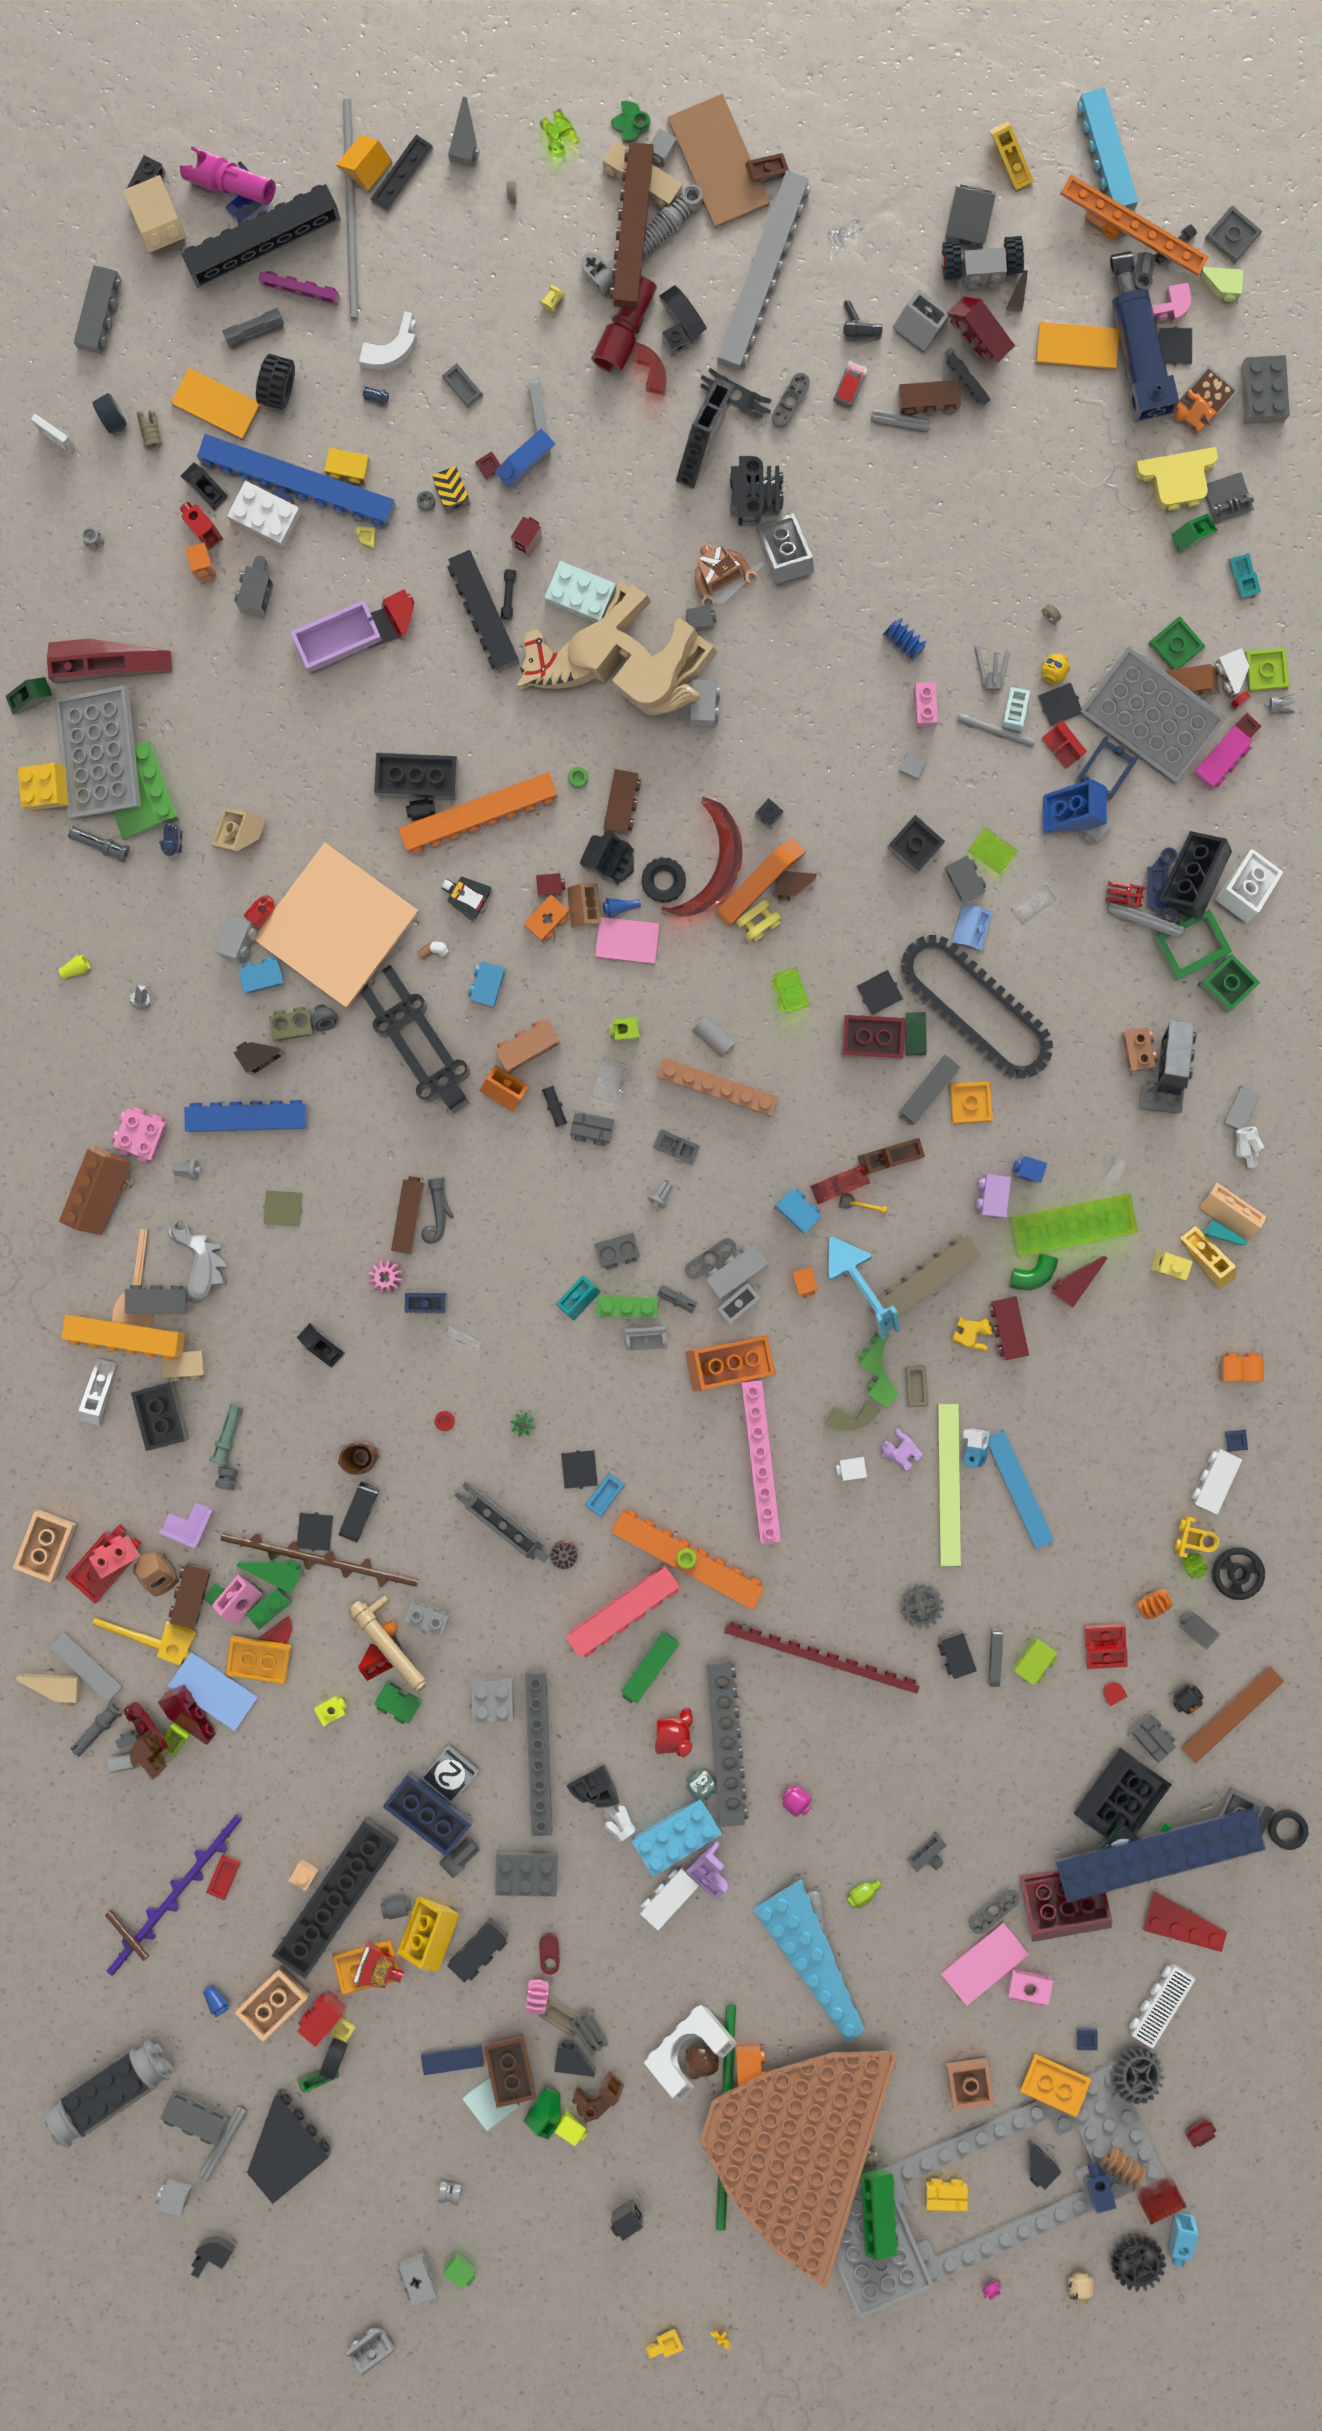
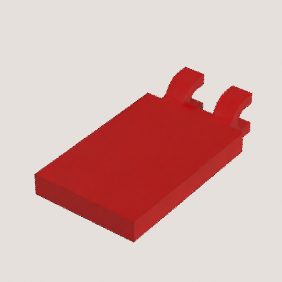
M121 1524L110 1535L104 1532L65 1577L94 1604L103 1597L133 1562H129L101 1579L89 1557L94 1555L93 1550L101 1545H104L106 1548L111 1545L110 1540L122 1535L127 1530ZM136 1537L131 1540L136 1549L142 1543Z

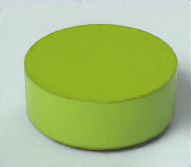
M683 1548L677 1553L676 1560L681 1568L689 1569L695 1565L697 1557L692 1549Z

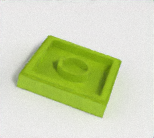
M1286 647L1245 651V657L1249 664L1247 671L1248 692L1288 689L1290 687Z

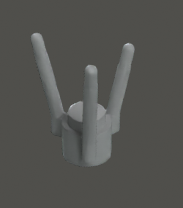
M975 645L982 676V685H986V690H1001L1002 685H1004L1010 651L1006 650L1001 674L997 672L998 652H994L993 672L988 673V677H986L979 646Z

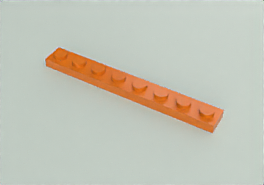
M1073 175L1069 176L1060 193L1063 197L1196 276L1200 274L1209 257Z

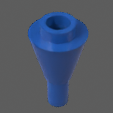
M606 898V902H603L604 914H608L609 918L628 909L641 907L640 899L627 901Z

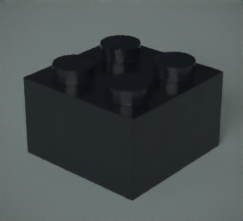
M914 815L891 841L887 849L915 874H918L943 846L945 840Z

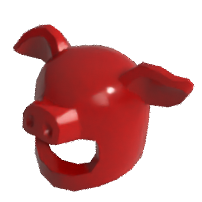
M686 1708L682 1710L679 1718L657 1720L655 1743L657 1755L676 1753L678 1757L684 1758L691 1752L693 1747L690 1742L691 1734L689 1728L693 1723L691 1709Z

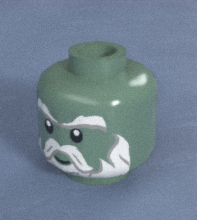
M696 1770L686 1779V1788L696 1800L705 1799L707 1801L715 1794L713 1790L716 1787V1782L707 1771Z

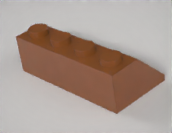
M97 1146L87 1149L59 1222L78 1231L102 1235L131 1162Z

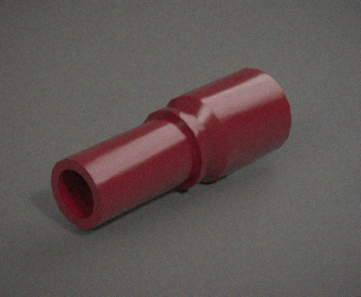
M641 276L638 309L620 307L617 314L612 317L613 323L606 325L591 357L593 363L609 373L614 366L620 371L623 370L637 342L635 334L640 332V327L644 321L643 317L657 290L656 284L650 279Z

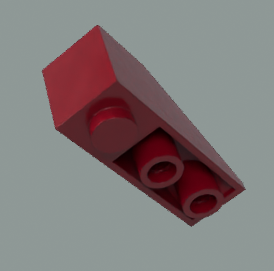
M185 1684L166 1692L158 1701L169 1720L204 1744H209L216 1735L213 1726L209 1723Z

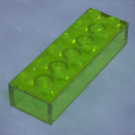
M1130 1193L1009 1217L1017 1257L1138 1233Z

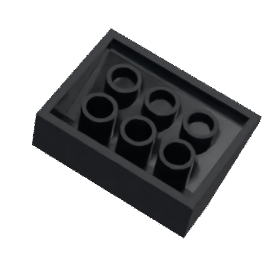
M1120 1748L1073 1814L1110 1841L1122 1828H1125L1135 1836L1172 1784Z

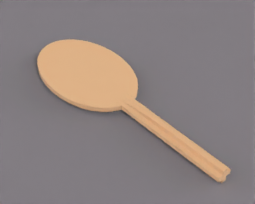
M140 1229L133 1285H141L147 1229ZM123 1292L115 1304L112 1321L151 1328L153 1314L125 1313V1292Z

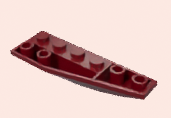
M89 638L49 642L48 678L53 683L173 671L170 650Z

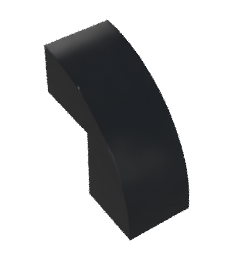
M676 285L659 295L665 309L674 316L677 324L681 323L690 340L707 329L694 306Z

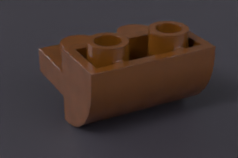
M149 1729L132 1746L130 1762L133 1768L141 1764L150 1778L154 1780L163 1772L167 1765L165 1764L166 1759L161 1753H157V1750L162 1746L161 1740L155 1732Z

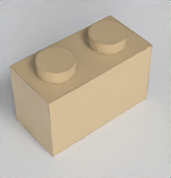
M205 1350L183 1352L182 1357H175L174 1361L162 1359L163 1378H169V1381H181V1377L189 1376V1380L201 1379V1375H206Z

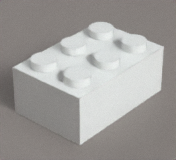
M245 481L227 517L231 523L284 549L302 513L299 507Z

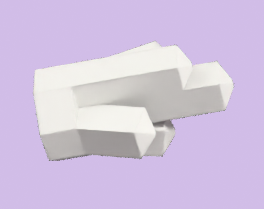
M1255 1127L1238 1129L1236 1131V1156L1246 1158L1248 1168L1254 1169L1258 1165L1257 1157L1264 1149L1258 1136V1130Z
M619 1805L616 1810L613 1806L602 1808L604 1810L603 1815L608 1821L605 1823L604 1828L614 1835L618 1842L625 1840L635 1832L636 1829L631 1823L625 1806Z

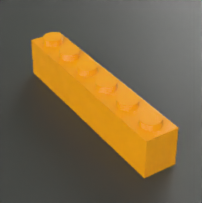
M65 1315L61 1339H66L68 1344L80 1345V1342H85L87 1347L99 1348V1345L106 1346L105 1350L118 1351V1348L125 1349L124 1353L136 1354L137 1351L144 1352L143 1356L155 1357L156 1354L163 1355L162 1359L174 1361L175 1357H182L185 1333Z

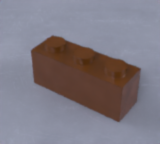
M959 380L899 384L900 414L905 413V415L913 416L917 412L934 414L942 410L946 413L956 412L961 406Z
M614 770L603 826L604 831L609 830L623 835H627L628 830L632 831L634 819L631 818V813L636 811L638 799H634L635 792L640 791L642 781L638 779V773Z
M189 1562L185 1564V1567H181L179 1578L182 1580L180 1586H176L174 1598L177 1599L175 1606L172 1605L169 1611L170 1623L191 1629L197 1627L212 1568Z

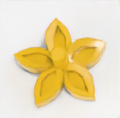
M716 2330L711 2332L710 2335L716 2338V2342L719 2345H722L727 2350L731 2348L730 2343L726 2339L727 2333L725 2331L721 2336Z

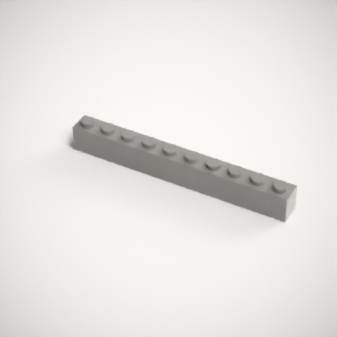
M786 170L720 349L717 363L738 371H740L742 365L746 366L749 354H747L748 347H753L756 336L753 335L755 328H760L763 319L760 316L762 309H767L770 298H767L769 290L772 292L777 281L774 279L775 274L781 271L784 262L781 260L783 253L787 254L790 242H788L789 236L794 235L797 224L794 222L797 216H801L804 205L801 203L803 198L808 197L811 186H808L809 178Z

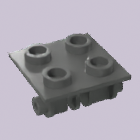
M1242 472L1207 483V498L1216 523L1254 510L1252 505L1254 498L1252 494L1249 495Z

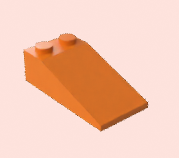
M767 1335L685 1352L693 1391L775 1375Z

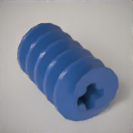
M900 618L888 627L883 636L889 633L887 640L895 639L893 644L895 647L901 644V652L907 649L905 656L913 655L911 660L913 662L925 649L927 640L919 642L921 635L913 636L915 630L907 631L909 624L901 626L903 619Z

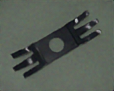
M709 368L708 372L713 377L735 385L734 389L742 393L739 400L731 398L730 404L759 419H762L764 415L754 410L770 414L771 410L754 400L770 404L772 399L763 397L754 391L752 392ZM702 375L701 379L712 387L714 380ZM702 383L700 385L704 391L709 393L711 388Z

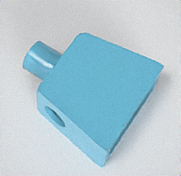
M1173 2212L1168 2246L1173 2257L1172 2264L1177 2267H1183L1185 2260L1191 2261L1193 2259L1199 2235L1193 2215Z

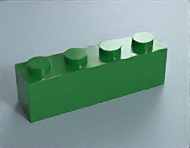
M883 2169L861 2173L865 2256L876 2261L897 2256L898 2243L896 2239L897 2223L895 2219L893 2173Z

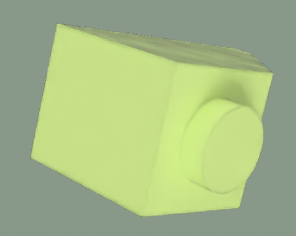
M1203 267L1201 270L1200 278L1218 299H1224L1226 302H1234L1239 299L1242 294L1243 270Z

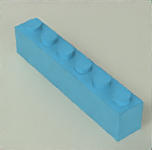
M1105 87L1082 93L1079 102H1077L1079 114H1083L1084 117L1083 128L1085 133L1089 134L1090 140L1088 143L1090 151L1095 154L1094 165L1096 171H1100L1101 188L1105 190L1108 197L1130 210L1135 209L1138 204V198Z

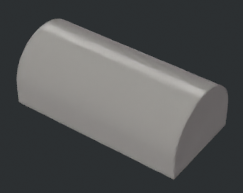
M704 1016L692 1030L721 1058L735 1044L707 1016Z
M130 1753L111 1756L107 1759L110 1773L134 1769L130 1762Z

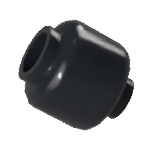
M1186 1684L1173 1695L1175 1700L1173 1705L1179 1713L1183 1711L1189 1715L1203 1705L1202 1699L1204 1696L1196 1685Z

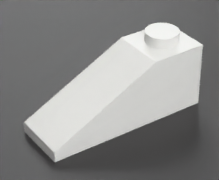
M97 1358L79 1408L81 1422L100 1426L117 1363Z

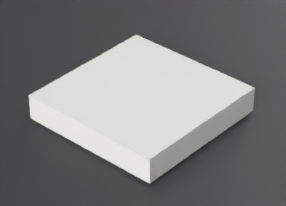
M33 415L31 421L39 432L69 453H72L75 446L68 436L38 415Z

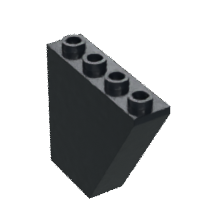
M719 378L715 379L691 426L676 481L692 488L695 487L727 413L735 385Z
M280 2089L274 2096L247 2171L250 2178L272 2204L327 2160L331 2154V2147L328 2142L320 2139L317 2135V2129L311 2123L308 2124L306 2122L303 2112L299 2108H295L291 2103L290 2096L286 2092L282 2093Z

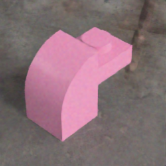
M1188 283L1169 286L1165 293L1167 303L1152 306L1154 317L1157 321L1166 320L1170 316L1173 324L1184 317L1191 303Z

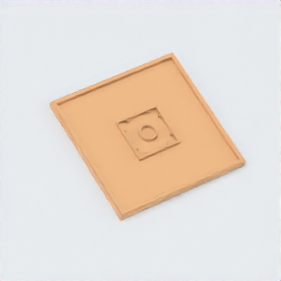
M324 843L257 932L254 940L348 1009L420 911Z

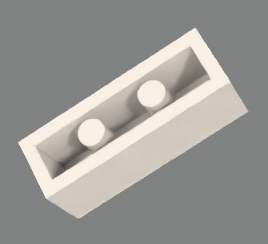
M1218 1448L1216 1451H1212L1208 1462H1210L1207 1470H1203L1200 1476L1202 1482L1199 1488L1196 1487L1191 1498L1194 1499L1192 1503L1218 1515L1243 1459Z
M682 1866L678 1869L675 1867L668 1874L667 1877L669 1879L666 1883L663 1884L661 1882L655 1888V1895L651 1899L647 1897L640 1905L642 1908L640 1915L657 1930L666 1923L699 1887V1884L686 1873V1869Z

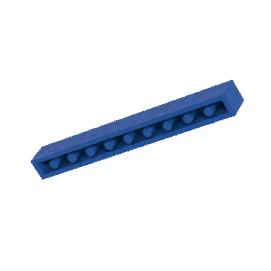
M204 434L197 454L201 465L207 468L214 466L220 468V471L227 475L234 473L239 475L238 477L248 482L250 479L257 481V484L262 487L269 488V486H272L287 494L288 492L295 494V497L302 501L309 499L315 501L314 504L323 508L326 506L332 507L333 511L344 514L346 512L352 514V517L357 520L363 521V519H367L377 527H382L383 525L388 527L396 506L395 500L207 434Z

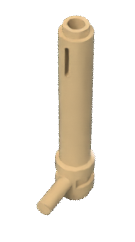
M384 1595L370 1607L361 1601L354 1603L348 1610L350 1618L357 1622V1626L361 1631H365L413 1691L420 1692L427 1685L425 1678L377 1622V1617L374 1615L376 1611L389 1602V1599Z

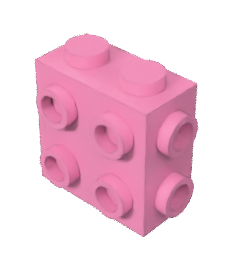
M133 1107V1110L127 1109L126 1112H122L119 1119L121 1126L119 1131H115L112 1142H114L113 1147L118 1148L117 1152L129 1156V1153L137 1155L136 1159L145 1163L148 1160L154 1161L168 1123L163 1122V1117L155 1114L149 1117L144 1115V1110Z

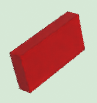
M222 1854L206 1893L225 1900L241 1862Z

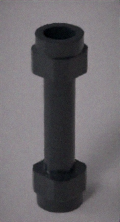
M1189 224L1177 238L1184 242L1186 240L1190 241L1197 234V230L1193 225ZM1157 252L1154 254L1156 256L1155 261L1159 265L1167 260L1166 257Z
M505 569L504 581L506 583L504 605L501 607V619L511 620L513 617V608L511 606L513 583L516 582V570Z

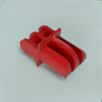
M1108 881V886L1126 889V891L1108 888L1106 893L1125 898L1106 896L1105 901L1125 904V906L1142 907L1141 899L1144 898L1142 895L1143 890H1145L1144 886ZM1132 888L1137 889L1136 894L1131 893ZM1130 897L1135 898V903L1129 902Z

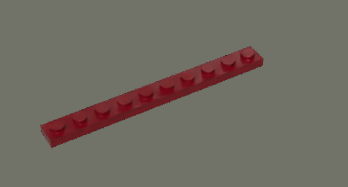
M731 1621V1624L726 1623L724 1633L918 1694L920 1686L914 1678L905 1676L902 1679L896 1677L897 1673L885 1670V1673L877 1671L878 1667L866 1664L865 1667L858 1665V1661L847 1658L846 1661L838 1659L839 1655L828 1652L827 1655L819 1653L820 1649L808 1646V1649L800 1647L801 1643L797 1641H781L780 1636L774 1634L765 1636L762 1635L761 1630L755 1628L746 1630L742 1628V1624Z

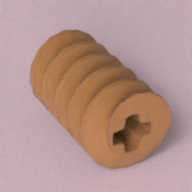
M1117 2146L1112 2147L1101 2161V2167L1107 2164V2172L1112 2168L1114 2169L1112 2176L1115 2177L1120 2174V2182L1126 2178L1127 2187L1133 2183V2191L1140 2187L1145 2178L1146 2168L1139 2166V2163L1133 2161L1131 2156L1126 2157V2153L1124 2151L1120 2152Z

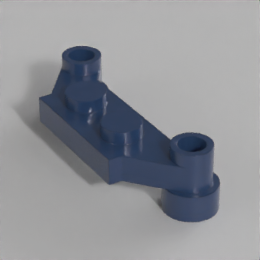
M1167 847L1160 853V857L1152 867H1147V908H1152L1160 919L1174 923L1178 918L1177 911L1169 908L1168 905L1159 900L1168 880V866L1177 859L1176 850ZM1165 854L1170 856V860L1165 858ZM1165 914L1170 915V920L1165 918Z

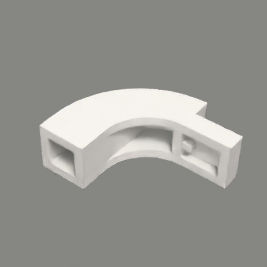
M404 312L399 334L391 343L381 346L363 343L359 358L360 367L370 370H386L399 365L408 358L417 342L416 335L412 334L416 327L413 313Z

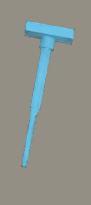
M830 1236L829 1279L833 1280L849 1272L876 1312L878 1333L882 1340L886 1339L885 1332L893 1328L896 1332H899L898 1314L894 1306L888 1309L883 1308L856 1268L872 1258L871 1254Z

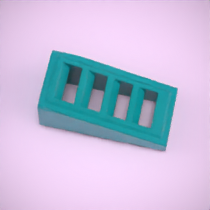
M1215 1220L1209 1221L1203 1231V1234L1239 1246L1247 1244V1240Z

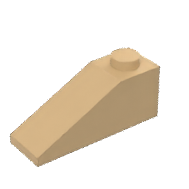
M20 1674L16 1676V1681L54 1702H62V1706H74V1703L80 1700V1676Z

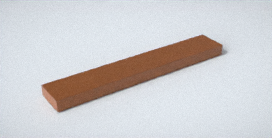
M1271 1666L1267 1667L1181 1747L1182 1750L1196 1764L1285 1681Z

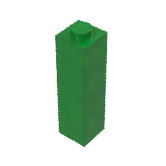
M664 1630L661 1632L622 1687V1697L630 1703L633 1701L638 1703L679 1646V1641Z

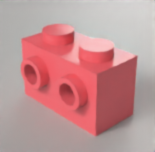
M119 1535L110 1540L111 1545L106 1548L104 1545H101L93 1550L94 1555L89 1557L101 1579L140 1556L128 1535L123 1538Z

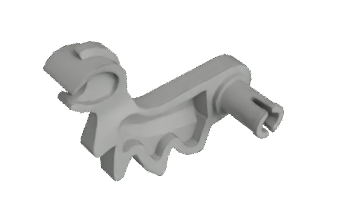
M176 1220L172 1228H168V1235L176 1243L188 1247L194 1254V1261L187 1285V1294L192 1303H198L207 1297L210 1287L222 1285V1276L217 1269L224 1270L227 1264L221 1257L213 1253L220 1251L221 1245L205 1243L208 1238L207 1235H191L186 1224L182 1230H178L176 1226L179 1220Z

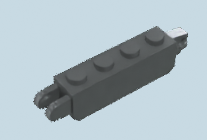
M466 1482L462 1485L467 1492L474 1496L473 1499L469 1501L458 1492L454 1496L466 1505L465 1508L526 1558L534 1560L537 1557L543 1563L546 1562L549 1555L542 1550L544 1545L540 1539L482 1492H477Z

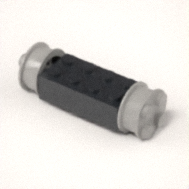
M146 2040L143 2047L137 2051L131 2050L130 2053L65 2097L59 2099L56 2106L46 2108L42 2120L52 2132L54 2142L66 2148L70 2147L72 2141L76 2138L85 2137L86 2134H89L156 2089L160 2081L163 2079L169 2080L173 2067L162 2055L163 2050L158 2043L154 2044Z

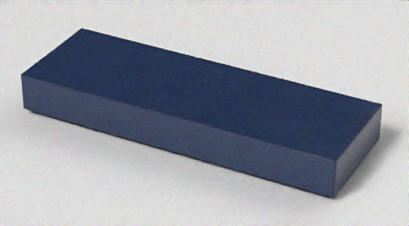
M481 2045L421 2054L424 2075L484 2066Z

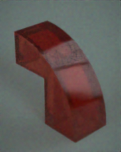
M636 342L632 357L633 363L650 367L646 391L665 396L666 372L661 359L651 348Z
M860 1165L810 1187L817 1204L865 1186L870 1183L864 1166Z

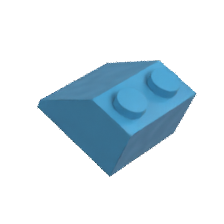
M791 1189L775 1207L797 1229L805 1234L821 1217L818 1214L820 1210L813 1203L809 1205L804 1200L806 1196L799 1189L796 1191Z

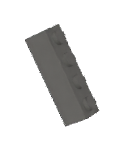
M93 265L74 339V344L78 349L101 354L102 348L106 346V331L110 329L112 323L111 311L116 307L117 298L115 296L117 290H120L122 283L118 272L115 270Z

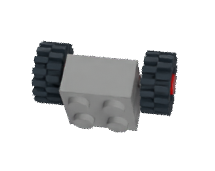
M1022 236L1005 237L1003 248L964 251V255H961L959 241L943 242L942 267L944 280L961 279L962 277L963 288L968 287L970 290L978 289L980 286H988L989 288L999 287L1003 284L1006 275L1024 272Z

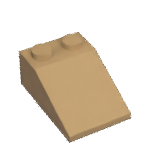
M160 175L123 190L149 253L186 238Z

